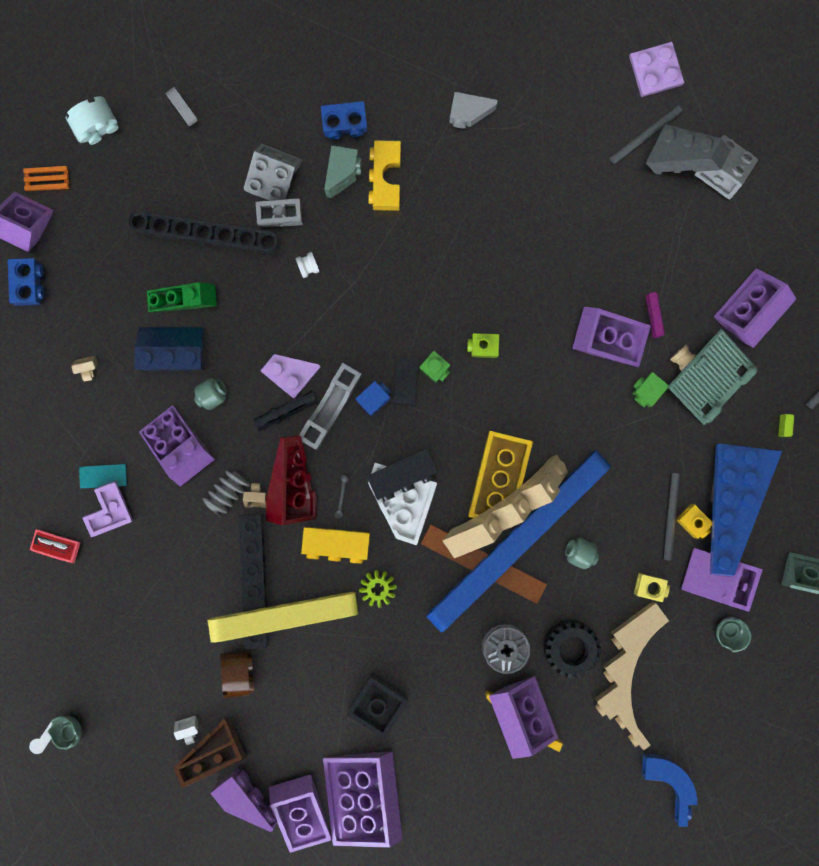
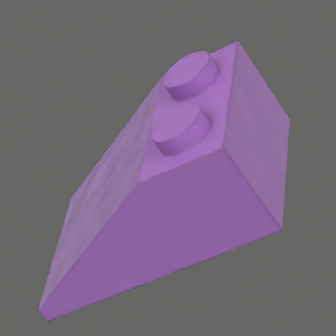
M584 307L572 349L639 367L651 325L599 308Z
M311 774L269 787L270 806L290 853L332 840Z

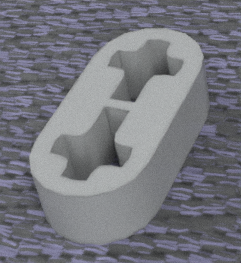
M174 87L165 93L189 127L198 121Z

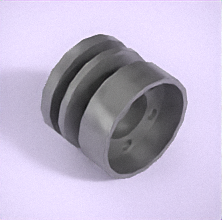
M499 623L492 626L485 633L482 640V651L490 667L500 673L509 674L519 671L525 666L530 656V645L524 633L517 626L510 623ZM505 644H508L509 648H512L509 650V654H505L504 651H501L504 649Z

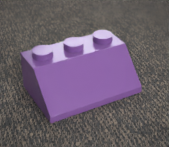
M756 268L715 314L714 318L738 340L754 348L793 304L796 297L788 284Z
M535 676L503 687L489 695L512 759L533 756L558 739Z

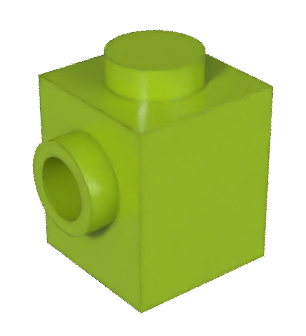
M473 333L472 339H468L467 352H471V357L497 358L499 356V334Z

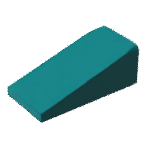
M126 464L79 467L80 488H97L115 480L118 486H127Z

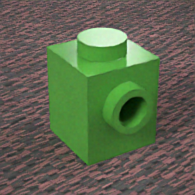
M433 351L419 369L435 383L438 380L443 382L450 373L448 370L450 364Z
M651 372L645 379L641 377L634 384L635 391L632 394L636 396L635 401L641 406L645 407L647 405L652 407L669 385Z

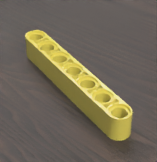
M346 592L213 617L207 620L211 642H222L358 615L355 592Z

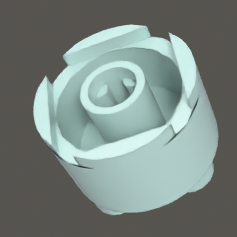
M102 96L93 97L95 102L89 103L88 100L80 102L67 112L69 116H65L80 143L89 142L90 145L96 144L102 139V135L113 133L119 128L115 116Z

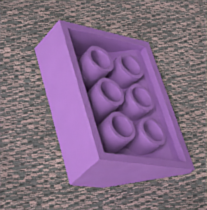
M368 752L323 758L333 846L391 847L403 840L393 752Z

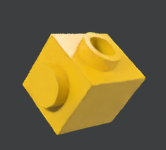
M690 504L676 518V521L693 538H704L712 530L710 528L712 521L694 504Z

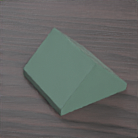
M789 552L781 585L819 594V559Z

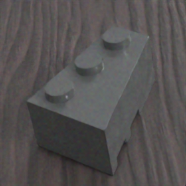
M665 124L646 164L655 174L670 171L681 173L685 170H693L694 172L716 171L722 169L731 150L721 138Z

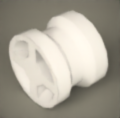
M312 252L307 253V256L303 258H295L303 278L308 277L310 273L316 274L320 272Z

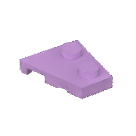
M274 354L261 369V372L295 399L321 366Z

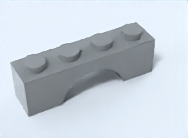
M342 363L320 404L300 432L299 436H301L302 442L315 450L319 449L362 378L361 373Z

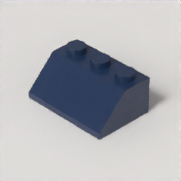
M139 327L135 343V369L139 371H205V327Z

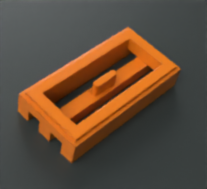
M67 166L23 169L25 174L24 190L26 192L70 189ZM64 172V175L30 177V174ZM64 180V183L31 185V182Z

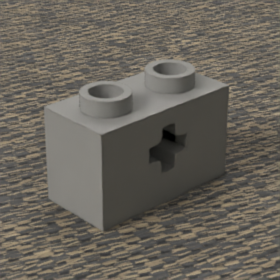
M300 199L256 202L257 224L260 228L303 225L302 203Z

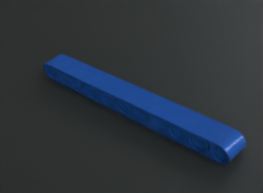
M597 450L591 453L558 486L560 492L553 502L534 509L524 522L516 526L426 615L430 622L440 632L445 631L571 508L612 465Z

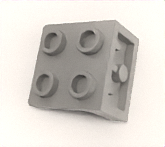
M723 135L721 139L731 151L722 169L696 172L694 175L730 200L743 185L758 159L736 144L732 139Z
M261 144L253 153L244 191L269 201L286 200L293 174L300 167L302 159Z

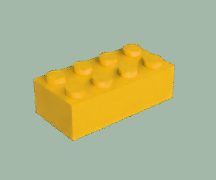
M493 431L488 432L468 517L475 518L522 486L533 441Z

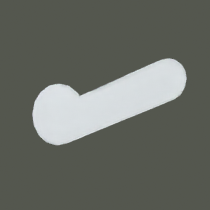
M50 722L40 739L31 741L30 750L32 753L40 754L51 740L48 730L52 722Z

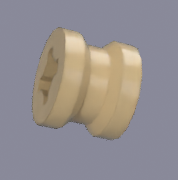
M684 345L670 360L673 363H677L682 371L694 359L696 354H692L689 351V347Z

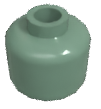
M208 378L195 387L194 401L199 407L212 410L226 400L227 388L220 379Z
M578 537L571 540L566 546L565 555L567 556V561L581 569H588L595 565L599 559L596 544L584 538Z

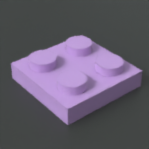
M672 42L630 54V61L641 97L684 84Z

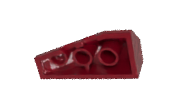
M299 435L280 438L266 497V521L282 526L316 519L317 498L315 491L311 489L310 480L312 478L306 469L305 462L307 459L301 436Z

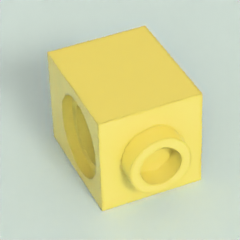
M639 573L634 594L639 597L663 602L664 598L668 597L670 585H667L668 581L665 579ZM656 582L658 589L655 593L650 594L648 586L650 583Z

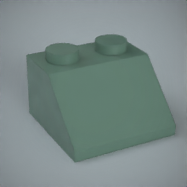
M331 146L324 188L327 198H333L354 183L357 175H361L363 162L362 157H359L358 150Z

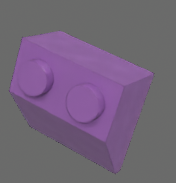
M14 191L0 205V239L29 252L39 242L53 214V210Z

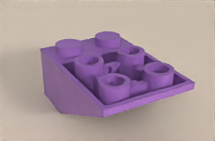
M173 405L139 431L168 477L180 487L215 460L204 443Z
M693 548L681 590L750 612L763 569L739 562L736 573L732 577L711 575V553Z
M238 767L235 768L215 785L211 795L225 812L269 832L273 831L277 820L271 806H267L264 802L262 792L257 787L253 788L250 784L248 774L244 770L240 771Z

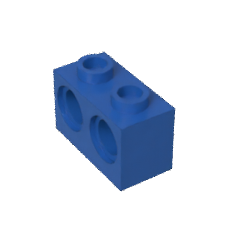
M364 101L321 106L325 137L339 139L342 138V135L350 134L351 137L363 136V133H367ZM353 116L361 118V122L356 125L351 124L349 120ZM336 118L340 122L336 127H331L328 125L329 120Z
M34 258L8 259L10 304L15 306L41 304V299L44 298V288L40 282V277H43V266L40 264V261ZM26 266H30L29 275L23 276V269ZM30 287L31 295L28 298H24V290Z
M374 381L356 398V401L372 417L391 400L388 396L391 392L382 382L378 385Z

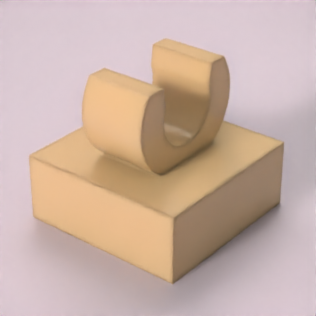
M96 355L74 360L71 365L73 374L81 373L84 382L93 380V370L98 364Z
M252 483L251 492L243 493L245 507L266 508V493H261V484Z

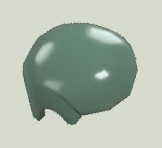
M731 616L722 619L716 629V636L721 646L732 652L745 650L751 642L752 634L749 626L737 617Z
M63 715L51 720L52 725L48 733L51 736L52 743L57 748L67 750L79 743L82 729L81 724L76 718Z

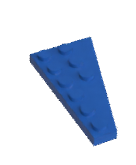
M719 443L716 445L710 559L711 575L728 577L735 575L782 451Z

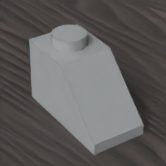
M455 92L449 123H453V126L457 128L471 127L495 111L498 100Z

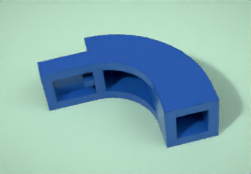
M643 753L642 776L645 780L666 782L674 788L676 796L675 822L678 826L688 827V820H691L692 810L689 805H697V793L690 777L673 760L658 754Z

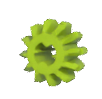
M375 570L374 578L370 573H367L366 576L369 582L364 579L361 580V584L367 587L359 589L361 593L367 592L362 597L363 601L370 597V606H373L374 600H377V606L382 607V599L387 605L390 604L387 596L394 598L395 594L389 590L397 588L394 584L389 585L394 578L391 576L386 580V571L383 572L382 577H379V571ZM376 583H380V587L384 586L380 594H376V591L373 592L372 590Z

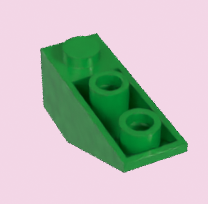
M198 282L147 291L148 312L200 309L217 306L215 284Z

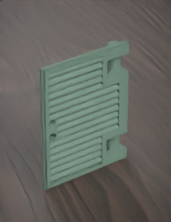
M720 329L671 382L668 388L705 425L706 423H711L722 410L721 407L741 385L747 384L757 373V369L730 337ZM743 365L747 371L741 377L736 371ZM708 403L712 409L705 415L701 409Z

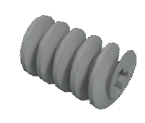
M235 470L233 473L225 471L228 479L219 478L222 486L214 484L216 493L208 491L211 499L202 498L206 506L221 518L220 512H228L225 505L233 506L231 498L238 500L237 492H245L242 485L250 486V483Z

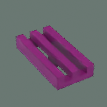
M649 293L645 297L652 337L659 338L664 336L665 332L658 293Z

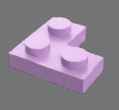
M116 480L94 489L102 509L83 516L84 523L91 537L133 521Z

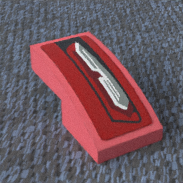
M36 529L30 550L55 559L75 563L81 542Z

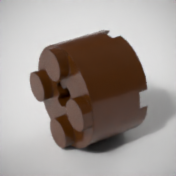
M247 651L220 653L223 698L250 696V693H254L253 675H248V671H253L251 654H247Z

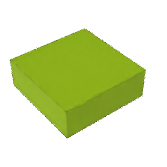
M780 415L779 437L793 436L794 415Z

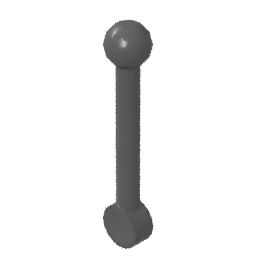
M347 474L341 476L342 487L338 511L335 512L337 519L343 517L342 507L346 483L349 481Z

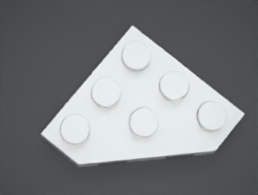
M375 463L372 473L387 466ZM421 480L414 483L415 488L405 493H403L402 489L394 492L395 497L383 502L382 498L377 500L396 539L417 545L437 485L436 482L429 481L423 484Z

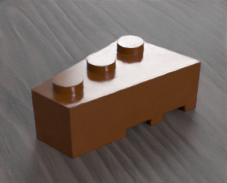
M230 717L224 718L215 729L207 734L195 748L173 767L182 788L190 786L247 758Z

